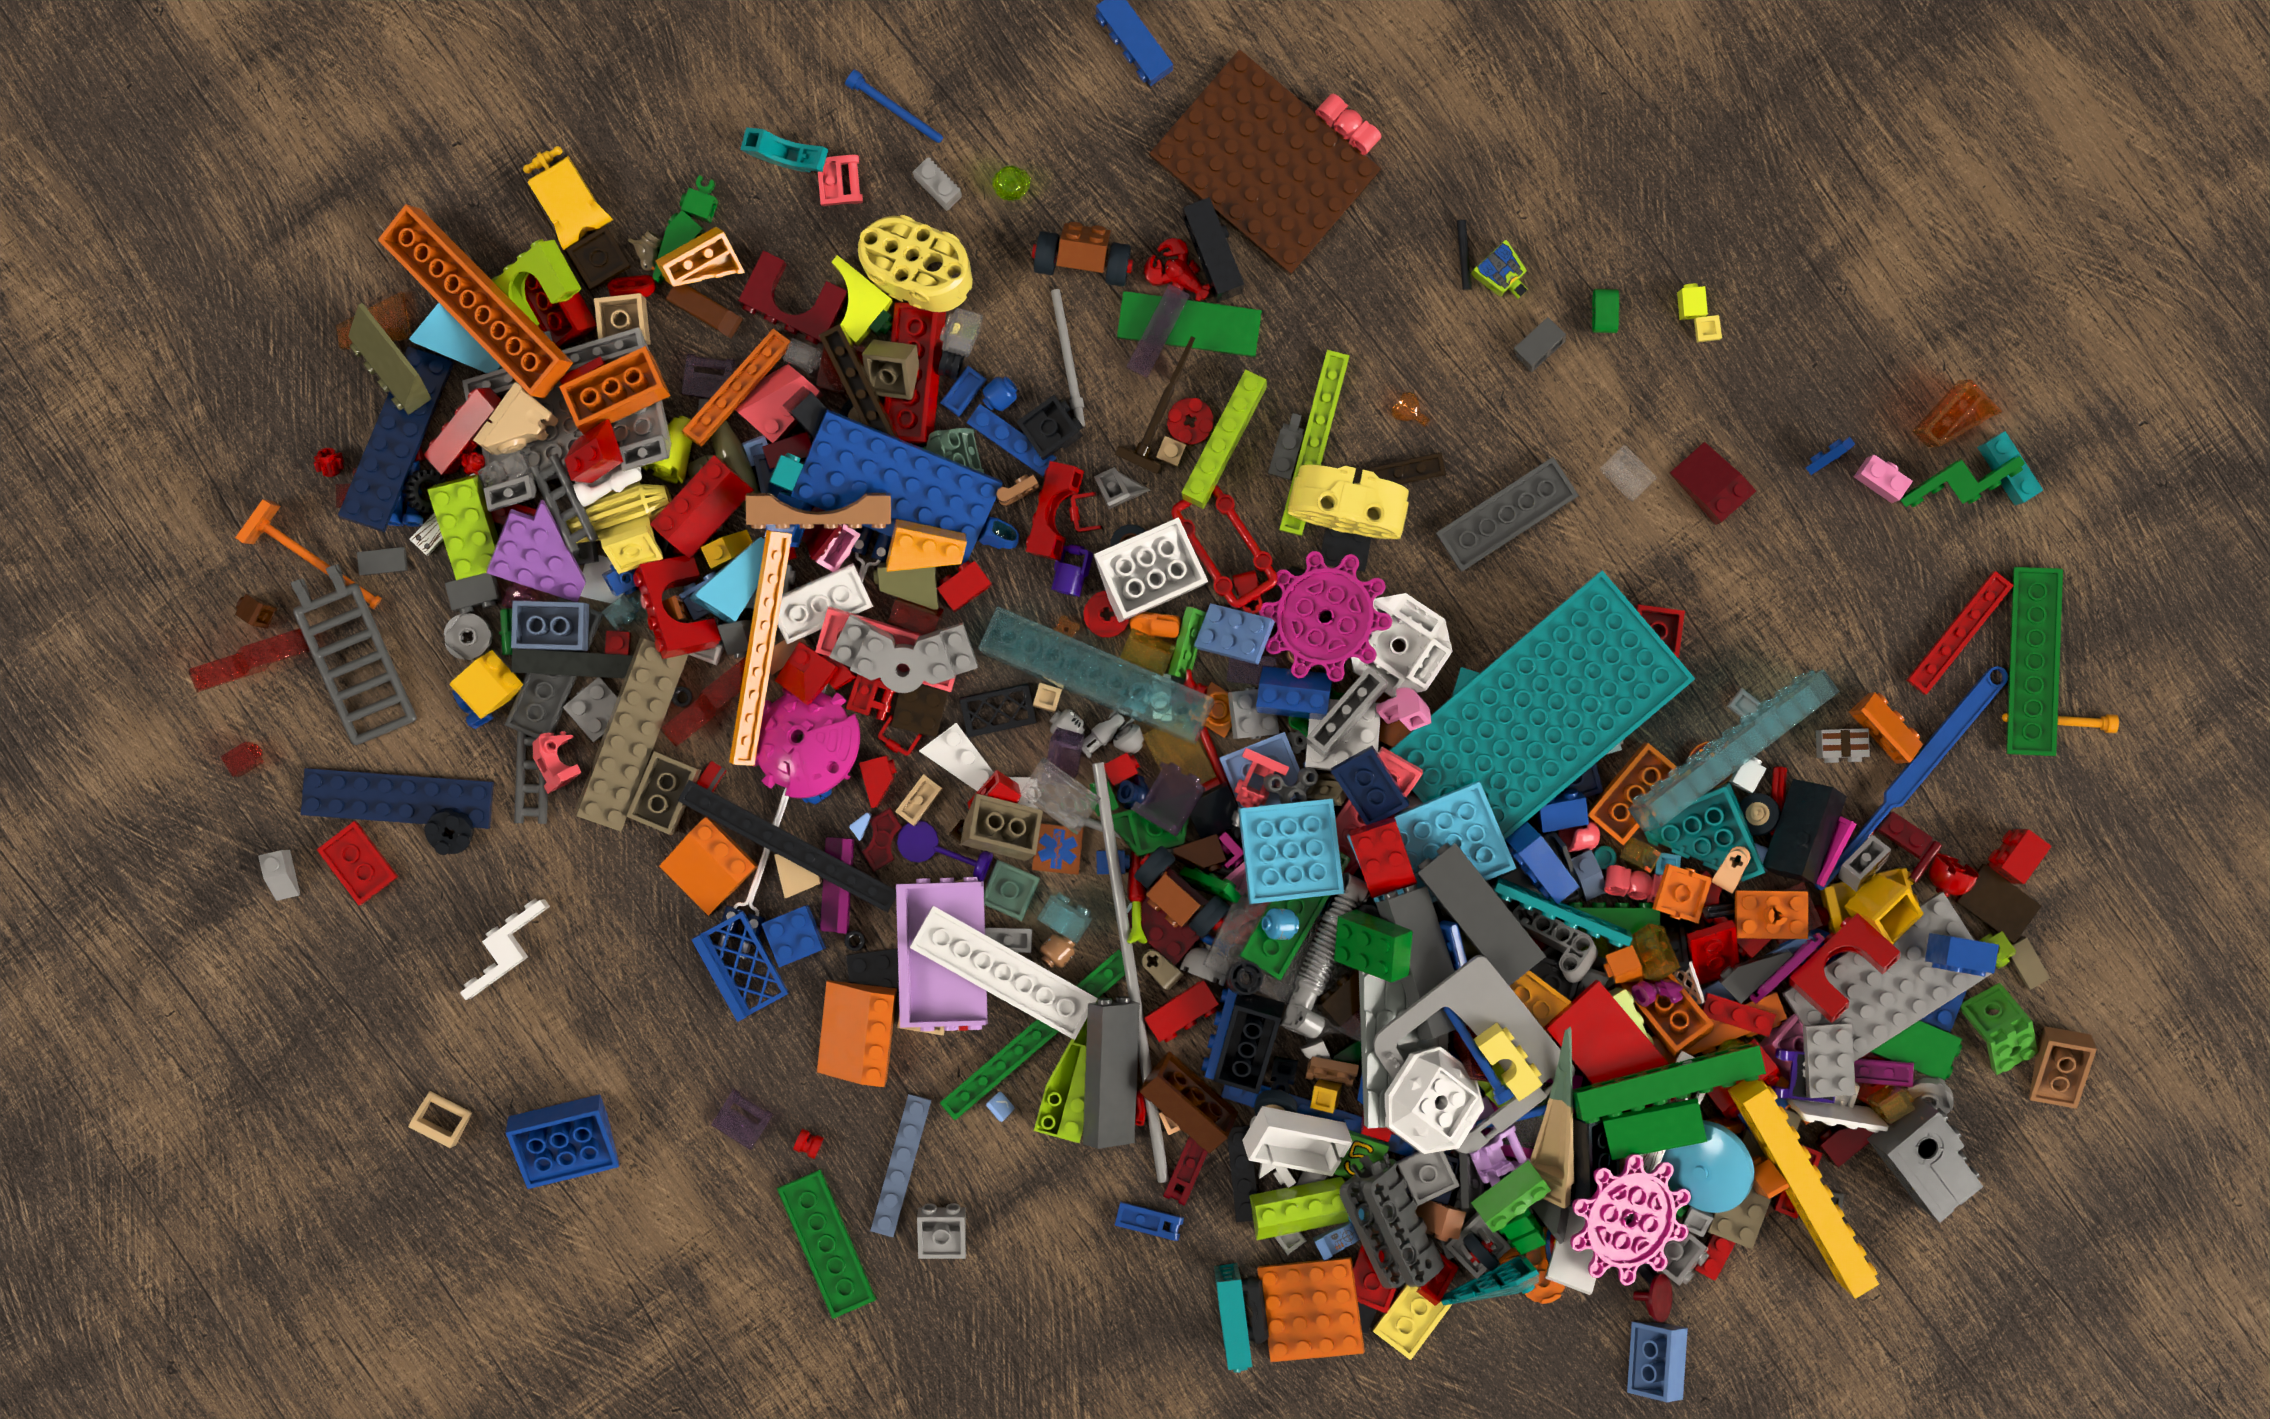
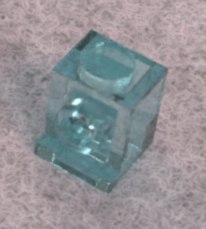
M623 594L603 610L602 613L616 631H622L624 628L621 625H628L637 617L635 614L639 611L641 605L633 596L629 598Z

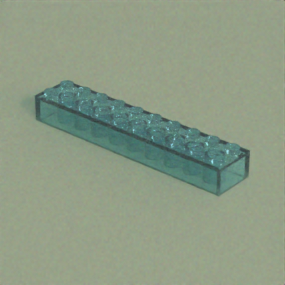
M997 606L978 647L980 653L1193 745H1196L1214 705L1213 697Z
M1811 669L1805 674L1801 673L1791 680V685L1782 687L1774 693L1775 697L1760 703L1756 707L1758 710L1752 714L1751 712L1739 719V724L1721 733L1722 737L1707 743L1704 746L1705 750L1699 754L1697 752L1686 759V764L1671 770L1668 773L1669 777L1650 786L1651 790L1635 797L1632 800L1634 804L1628 810L1641 829L1646 832L1662 827L1840 691L1825 670L1820 669L1814 672Z

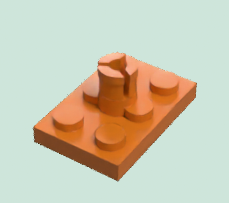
M1735 890L1737 938L1808 939V891Z

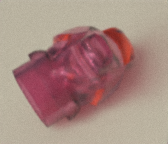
M512 582V585L506 589V594L502 599V606L512 609L513 601H534L535 598L531 595L533 588Z

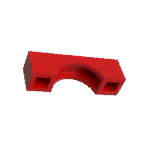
M1053 461L1049 462V466L1044 474V485L1038 496L1037 511L1032 518L1031 533L1026 540V552L1035 556L1060 561L1066 538L1056 528L1055 514L1058 506L1065 498L1078 494L1084 474L1083 470L1072 465Z
M1701 870L1698 873L1713 879V877L1705 870ZM1711 882L1704 907L1719 904L1721 887ZM1726 917L1704 918L1708 923L1713 922L1715 925L1729 921ZM1737 938L1738 954L1741 957L1746 955V957L1753 958L1771 939Z

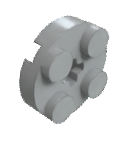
M457 615L447 623L444 629L445 646L449 653L456 658L476 660L489 650L493 632L486 620L478 615ZM472 631L473 640L465 643L463 641L465 638L463 633Z
M1920 1078L1913 1081V1087H1907L1904 1096L1905 1107L1917 1097L1921 1100L1925 1097L1933 1098L1932 1104L1935 1108H1940L1946 1115L1953 1109V1093L1941 1078Z

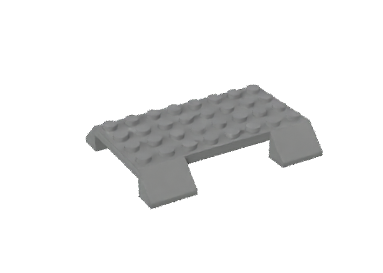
M637 327L562 350L573 362L565 374L599 356L608 364L644 346L649 350L641 329ZM504 368L462 381L466 401L468 400V394L475 388L488 387L502 400L515 382L517 383ZM560 380L545 399L532 396L559 420L555 427L548 426L546 428L549 436L545 441H533L526 444L523 449L508 454L492 455L482 448L489 487L484 488L488 511L534 499L538 485L530 468L539 465L542 471L551 466L552 463L549 457L554 454H558L569 475L564 459L574 441L581 437L583 433L575 425L559 386L562 385ZM662 400L611 424L622 455L623 462L621 467L623 471L669 458L671 439ZM556 473L545 480L549 481L559 477Z

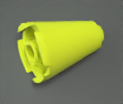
M684 416L673 418L668 424L671 439L669 458L641 467L646 471L649 467L654 470V476L667 482L677 484L678 480H680V483H683L686 476L692 440L686 437L682 430L691 420Z

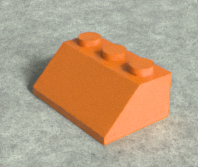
M1868 693L1849 713L1863 729L1869 728V735L1896 764L1910 763L1923 745L1919 740L1920 735L1913 728H1908L1903 723L1904 718L1896 710L1892 711L1887 706L1888 701L1882 694Z

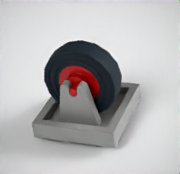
M1478 1212L1462 1226L1459 1240L1449 1238L1448 1242H1444L1446 1248L1476 1279L1487 1269L1491 1272L1500 1265L1498 1259L1511 1248L1498 1231L1495 1233L1491 1231Z

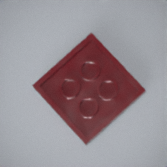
M1170 868L1167 870L1168 873L1166 875L1197 903L1205 906L1209 902ZM1152 887L1147 889L1146 894L1152 889ZM1145 895V899L1141 903V927L1145 937L1151 946L1176 966L1200 938L1189 927L1190 922L1199 912L1183 928L1180 925L1175 928L1165 919L1168 914L1162 909L1159 912L1147 903L1150 898ZM1131 908L1130 911H1129L1127 914H1128L1129 926L1132 928V908Z

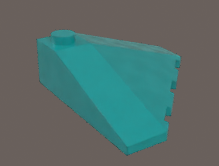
M1730 782L1649 816L1641 825L1650 844L1655 846L1662 844L1671 848L1672 853L1687 859L1691 856L1704 862V866L1716 871L1723 864L1732 848L1743 846L1749 850L1751 858L1742 874L1741 881L1765 873L1762 861ZM1737 855L1735 861L1739 863L1741 856Z
M1520 1254L1502 1263L1492 1272L1487 1271L1478 1279L1474 1278L1445 1293L1441 1302L1444 1306L1513 1295L1520 1292L1525 1294L1535 1289L1534 1285L1539 1283V1273L1524 1255Z

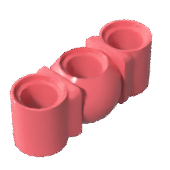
M1330 94L1315 110L1316 115L1321 117L1329 127L1334 126L1335 132L1337 131L1344 137L1343 139H1350L1349 144L1360 150V154L1366 155L1381 139V133L1375 126L1369 124L1368 121L1363 123L1362 117L1356 111L1347 109L1348 105L1338 95Z
M1611 865L1606 870L1604 891L1607 894L1622 897L1627 893L1632 899L1644 900L1647 898V902L1654 903L1662 875L1653 874L1651 877L1644 871L1631 872L1629 868Z

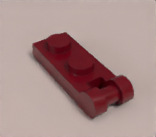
M1188 1136L1163 1193V1197L1167 1199L1171 1197L1178 1200V1203L1185 1206L1208 1154L1190 1136ZM1176 1183L1185 1186L1182 1192L1174 1189Z

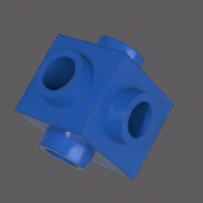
M611 564V569L602 574L611 593L615 596H619L622 593L628 595L638 589L633 579L637 568L618 574L613 564Z

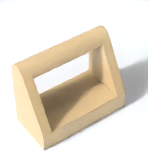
M430 1091L408 1127L448 1148L456 1146L472 1112ZM431 1102L462 1117L453 1133L423 1118Z

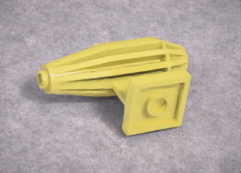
M639 481L626 486L621 492L612 490L593 504L584 507L598 536L596 541L601 540L602 548L618 574L638 568L639 564L663 559L662 551L654 539L650 523L672 501L665 485L641 484ZM577 515L566 521L571 533L583 528ZM586 536L585 538L579 540L576 543H584L590 541Z

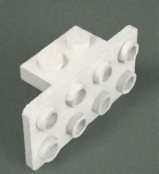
M1855 1083L1856 1095L1836 1096L1834 1103L1785 1098L1791 1105V1108L1800 1115V1118L1807 1122L1817 1120L1831 1126L1842 1124L1851 1129L1861 1127L1878 1133L1879 1130L1888 1131L1889 1128L1886 1122L1873 1109L1854 1105L1860 1088L1857 1083Z

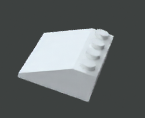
M1179 517L1094 554L1109 602L1119 623L1197 589L1208 582Z

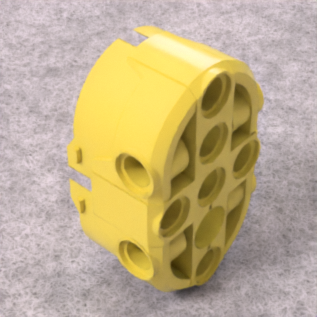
M905 215L881 218L864 229L860 234L858 256L863 269L872 283L890 297L902 302V299H904L911 306L932 312L952 310L966 300V294L972 288L971 267L965 248L953 234L941 232L926 224L916 222ZM897 249L895 252L889 253L890 250ZM913 257H918L915 261H909ZM933 262L943 263L942 267L937 271L931 272L926 270ZM957 273L960 274V275H959L958 277H956V278H951L952 275H954V274H957ZM902 277H908L904 281H899Z
M1321 465L1300 466L1298 476L1294 478L1288 514L1299 520L1339 532L1378 539L1401 538L1409 502H1407L1409 494L1407 488L1397 483L1380 479L1374 472L1366 470L1362 472L1360 483L1353 484L1356 468L1343 466L1338 469Z

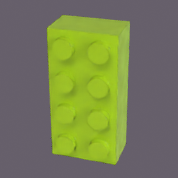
M477 474L433 485L427 491L456 580L486 573L499 536L491 511H488L480 476Z

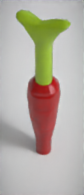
M1131 850L1132 856L1128 875L1127 897L1132 903V930L1127 943L1131 944L1139 941L1145 944L1148 940L1141 927V903L1145 899L1146 888L1134 877L1137 870L1141 867V857H1138Z

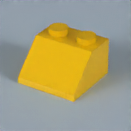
M491 650L476 659L449 685L482 719L511 701L524 684Z

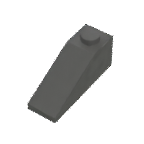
M1786 948L1737 963L1733 967L1729 965L1720 973L1721 978L1718 981L1740 1003H1743L1793 954Z

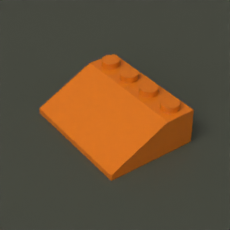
M826 981L817 1073L861 1085L885 1087L888 1078L897 996L896 988Z

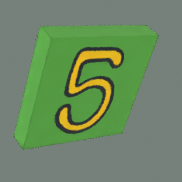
M1349 1130L1353 1143L1344 1158L1340 1157L1341 1163L1334 1174L1350 1179L1355 1175L1351 1165L1355 1163L1359 1171L1364 1169L1359 1159L1365 1155H1368L1373 1163L1384 1160L1383 1156L1388 1152L1389 1143Z

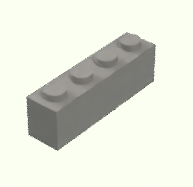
M1368 667L1306 737L1307 744L1323 758H1326L1387 689V682Z

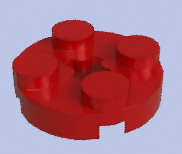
M1198 398L1179 400L1168 412L1167 428L1170 435L1176 441L1187 445H1197L1208 438L1213 428L1214 419L1212 411L1206 403ZM1190 415L1191 418H1196L1197 421L1194 422V427L1191 428L1190 425H1184L1186 416Z
M1106 591L1098 592L1088 600L1084 607L1085 624L1093 634L1099 637L1112 638L1118 636L1126 629L1130 618L1119 623L1115 613L1114 616L1110 617V621H1105L1104 617H1100V613L1104 612V608H1109L1110 612L1114 611Z

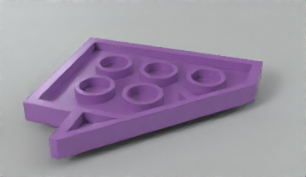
M540 500L534 517L513 509L510 510L486 573L578 602L586 583L585 577L573 554L570 553L545 501Z

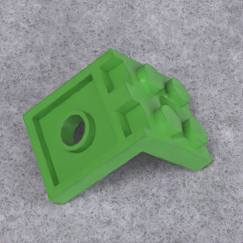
M2001 983L1961 1004L1960 1011L1986 1041L1991 1069L1996 1075L2011 1070L2015 1065L2024 1060H2030L2038 1053L2032 1020ZM1991 1009L1999 1010V1013L1996 1015L1987 1014Z

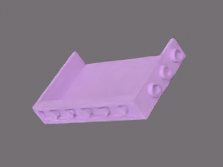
M963 877L964 882H954V878H940V883H931L930 878L916 879V883L896 884L900 1028L920 1027V1031H935V1027L944 1026L945 1031L958 1030V1026H968V1030H981L982 1025L988 1024L986 990L909 948L932 906L985 935L984 881H978V877Z

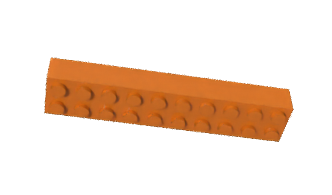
M405 204L379 237L378 241L530 396L545 399L572 366L573 362L422 209Z

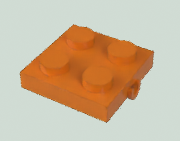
M1666 864L1652 909L1670 914L1671 918L1678 920L1682 918L1699 923L1712 878L1695 873L1694 869L1687 867L1683 869Z

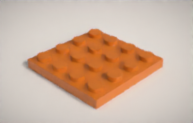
M1351 1257L1327 1259L1325 1261L1315 1260L1266 1265L1257 1268L1258 1277L1262 1280L1269 1332L1267 1340L1271 1362L1364 1354L1365 1349Z

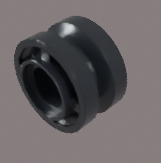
M1251 961L1237 962L1228 969L1226 983L1233 993L1250 995L1260 989L1263 983V974L1260 967ZM1243 971L1249 976V981L1246 985L1240 981V974Z

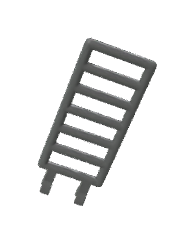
M337 564L326 568L336 591L314 600L311 599L304 578L291 582V586L301 605L293 609V614L352 745L356 746L413 723L417 717L359 585L353 583L347 586L341 568ZM351 594L353 595L358 606L357 608L309 626L304 615L305 613ZM362 616L367 627L366 630L319 648L314 635ZM372 638L377 651L331 670L328 669L324 660L325 656ZM381 659L386 673L338 691L333 680L334 678ZM391 681L396 694L348 713L343 700ZM397 703L401 704L405 716L359 735L357 734L352 723L353 721Z

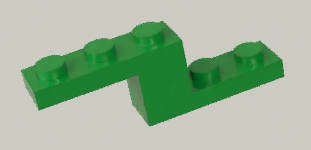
M2017 454L1984 477L1976 480L1960 458L1904 494L1900 500L1905 507L1911 505L1913 508L1924 501L1923 496L1930 491L1932 494H1935L1945 487L1943 483L1947 481L1962 504L1965 502L1971 504L1981 497L1980 493L1987 488L1991 491L2001 485V479L2007 475L2013 477L2023 470L2021 466L2025 463Z

